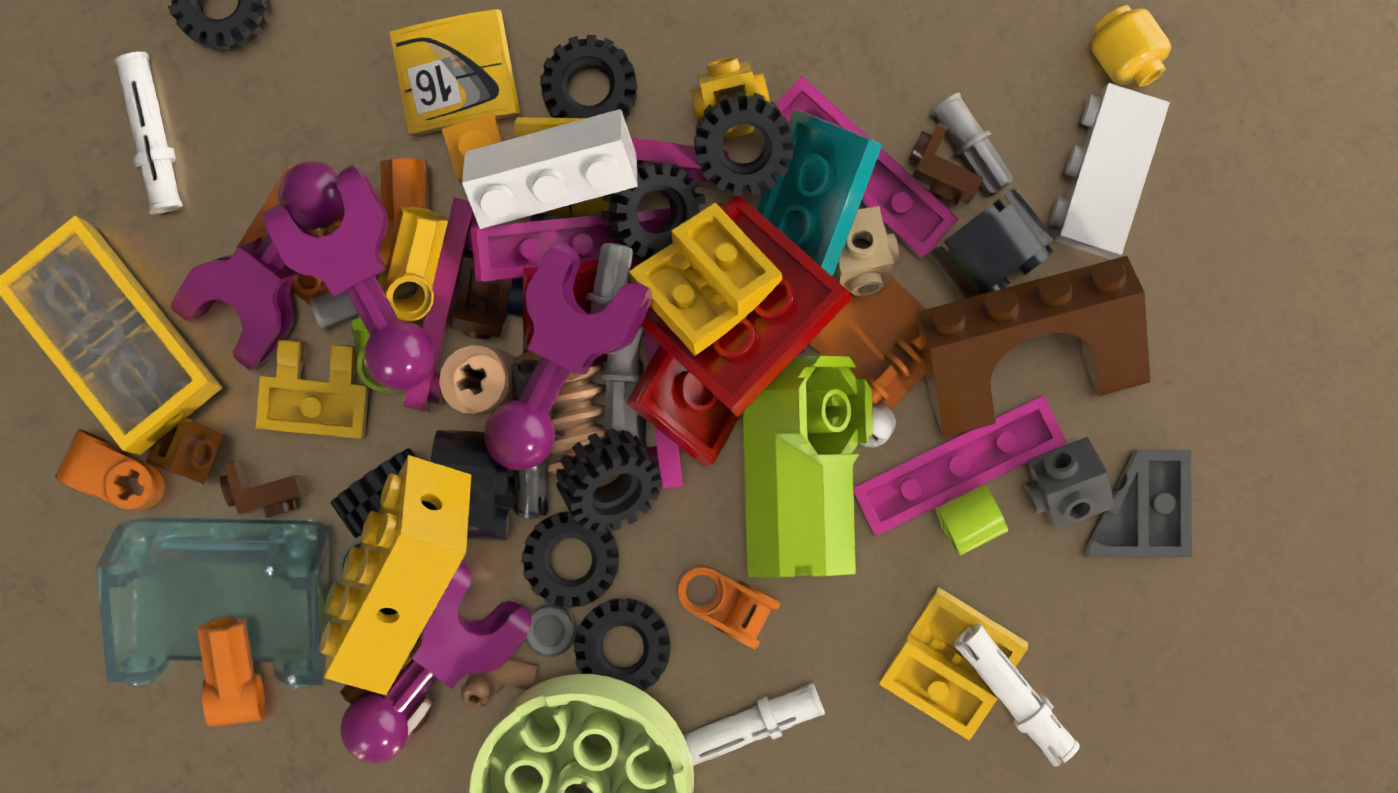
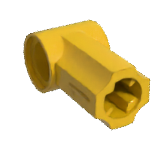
M414 206L400 208L386 266L387 270L382 272L379 277V284L399 320L416 321L421 319L430 311L433 305L434 293L432 285L448 219L446 216L429 209ZM404 282L419 284L417 292L408 299L393 297L395 289Z

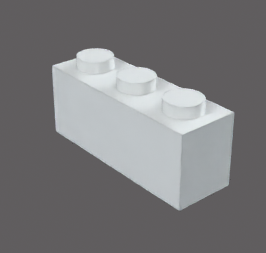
M1108 83L1100 91L1099 96L1090 94L1081 119V124L1089 127L1083 146L1074 145L1065 170V175L1073 177L1067 197L1058 195L1051 213L1049 225L1057 227L1053 241L1111 260L1122 255L1170 102Z
M618 109L466 151L462 184L479 228L483 229L638 187L637 154L622 110Z

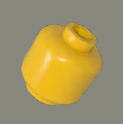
M1124 5L1104 16L1095 25L1093 30L1096 35L1091 43V50L1115 84L1128 85L1136 82L1139 87H1144L1155 81L1165 72L1166 68L1162 63L1171 51V44L1149 11L1142 8L1131 10L1128 5Z

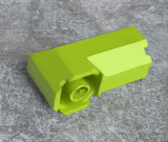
M850 356L795 357L743 411L748 577L856 574L853 464L859 454L852 453L858 444L867 443L873 434L872 389L865 378H855L849 369L856 368Z

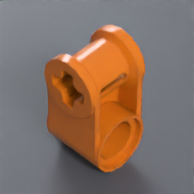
M81 429L77 430L55 475L57 480L78 491L99 497L117 507L128 510L136 509L142 511L152 509L161 502L166 491L165 478L155 466L122 451L119 446ZM131 477L138 478V483L144 486L141 495H135L134 489L128 486V481Z
M703 564L692 565L685 569L679 576L676 584L677 596L686 610L711 623L722 633L757 650L760 644L757 637L771 610H778L782 603L741 580L738 582ZM699 575L708 576L715 582V594L705 604L693 603L686 596L688 582ZM754 604V607H753V609L751 610V612H750V614H749V616H748V618H747L745 624L742 625V623H743V621H744L746 615L748 614V612H749L751 606Z

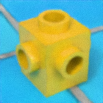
M728 57L708 63L706 65L708 71L698 74L700 89L691 90L697 120H702L704 110L709 104L713 107L718 103L720 90L735 86L739 89V92L745 91L748 96H754V93L760 94L770 103L764 74L753 75L749 61L739 64L738 57ZM749 124L736 125L727 131L724 138H734L749 134L755 130L754 126Z

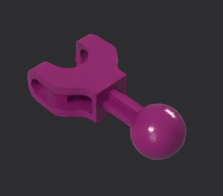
M307 161L295 165L287 171L279 184V206H284L295 222L308 231L328 228L336 223L345 211L341 194L336 186L339 173L333 167L317 161ZM268 233L262 242L256 240L241 245L233 255L224 256L194 267L171 302V309L182 319L188 321L192 317H198L207 313L218 300L232 305L240 315L242 332L233 350V355L242 366L251 371L265 363L278 348V340H284L294 325L295 312L290 296V288L298 272L284 264Z
M352 164L343 169L337 176L336 186L342 197L345 214L342 224L331 235L321 237L311 234L306 228L295 222L284 206L278 205L264 212V224L282 261L287 267L302 275L316 276L321 279L329 288L332 296H337L344 292L348 293L370 334L364 351L368 372L377 383L386 388L406 390L419 385L429 375L434 364V347L430 337L421 327L398 319L376 278V275L387 270L380 255V244L386 235L388 214L364 172Z
M563 242L552 246L548 250L526 290L527 310L534 325V334L527 349L540 355L541 358L520 399L506 402L497 407L488 418L485 426L484 440L489 454L497 463L512 470L531 469L548 457L555 440L554 425L548 414L569 373L587 374L596 358L602 354L615 353L630 345L636 337L652 301V292L649 287L640 282L627 283L618 290L616 296L604 311L595 314L587 313L577 304L573 293L576 274L581 264L580 256L573 247Z
M462 560L409 654L411 657L410 662L396 677L387 695H365L351 703L344 712L340 725V734L348 752L360 761L374 764L389 761L397 756L406 745L409 737L407 714L438 678L447 686L453 688L467 674L485 673L502 667L528 634L532 623L530 611L516 602L508 601L500 603L482 620L467 622L458 618L457 607L471 585L472 576L467 563Z

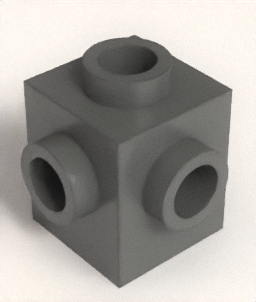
M1088 437L1028 459L1033 480L1025 484L1029 500L1036 514L1046 512L1055 531L1115 508L1108 472Z

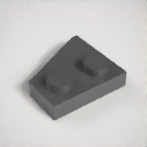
M1134 450L1112 494L1115 508L1103 512L1085 548V556L1192 557L1191 450Z

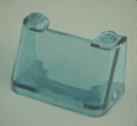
M145 517L127 520L114 529L96 566L107 682H126L133 686L147 685L164 673L169 661H202L197 632L199 625L212 621L215 618L235 616L236 618L246 619L253 662H273L274 676L277 680L284 682L292 688L323 685L327 655L321 654L319 647L324 629L328 623V614L324 612L329 591L328 528L323 523L312 520Z

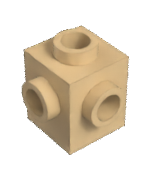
M879 206L859 209L857 211L833 275L849 293L852 292L855 296L871 295L880 291L884 286H889L893 266L899 265L900 262L896 237L894 233L886 234Z

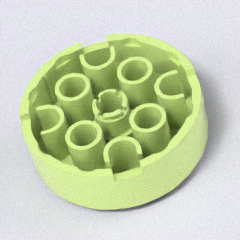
M573 674L551 678L538 683L517 696L502 711L487 735L474 762L469 793H578L571 785L581 784L582 781L587 783L586 786L593 793H693L694 771L690 751L681 730L670 714L655 699L637 687L615 678L595 674Z

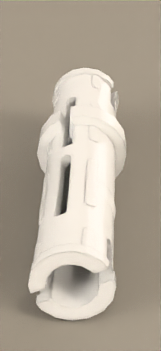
M146 52L126 53L116 57L114 61L115 65H117L137 153L132 157L134 168L141 171L149 206L148 212L150 214L172 212L183 207L172 163L176 161L174 149L167 145L159 102L148 61L149 55Z
M980 623L973 625L974 633L970 627L967 628L955 640V648L969 661L984 682L1016 719L1013 721V724L1019 732L1027 733L1053 766L1061 764L1059 756L1064 763L1067 762L1078 751L1080 744L1052 713L1051 710L1054 706L1046 697L1038 696Z
M811 682L795 691L771 700L767 696L757 700L758 705L683 735L690 751L693 767L768 736H771L772 740L783 736L781 732L806 720L825 715L826 713L814 683Z

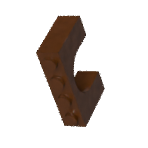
M1128 256L916 312L930 401L944 437L996 424L991 393L992 373L997 363L1008 351L1018 344L1039 335L1065 333L1081 338L1083 361L1099 396L1150 383L1145 292Z

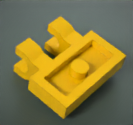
M278 340L276 376H260L255 429L357 439L365 438L369 387L363 384H354L358 358L356 347L340 344L331 345L329 381L301 379L307 341Z

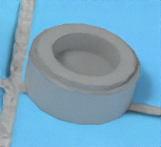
M551 604L541 605L531 612V628L525 637L529 648L536 654L544 657L560 656L568 651L575 642L577 632L576 620L568 609L563 608V606Z

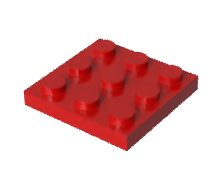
M734 196L722 210L782 273V280L744 319L697 355H694L651 306H649L640 327L738 417L853 297L842 284L741 196Z

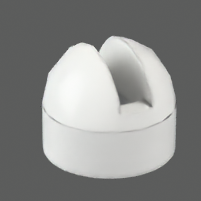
M880 402L872 403L874 435H871L867 443H860L863 447L875 448L886 443L895 430L896 419L893 412L888 406Z

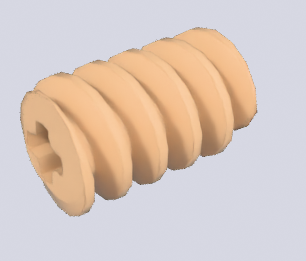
M470 345L457 349L446 359L440 372L439 385L444 399L452 408L462 413L490 416L500 405L513 401L511 366L514 364L513 358L515 356L505 351L485 346Z
M592 363L587 374L570 381L566 379L551 408V412L557 413V417L551 420L554 425L555 434H558L559 438L554 440L550 453L560 455L561 460L565 454L572 457L576 455L572 449L576 443L580 442L583 447L590 444L587 436L597 433L600 439L604 438V426L595 424V419L605 414V405L593 403L592 398L605 392L606 385L590 381L591 376L604 370V364ZM561 460L547 467L549 474L556 475L557 469H564L560 462Z

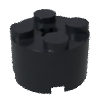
M1016 187L1004 195L1010 203L1008 206H1005L998 199L947 238L944 243L949 248L948 252L941 244L929 252L964 299L1007 288L1011 283L1006 276L1019 268L1026 275L1050 257V254L1053 252V249L1048 244L1054 239L1053 235Z
M437 430L433 441L431 462L471 474L467 539L507 541L509 509H513L515 496L514 477H509V469L503 467L491 457L485 444L484 432Z

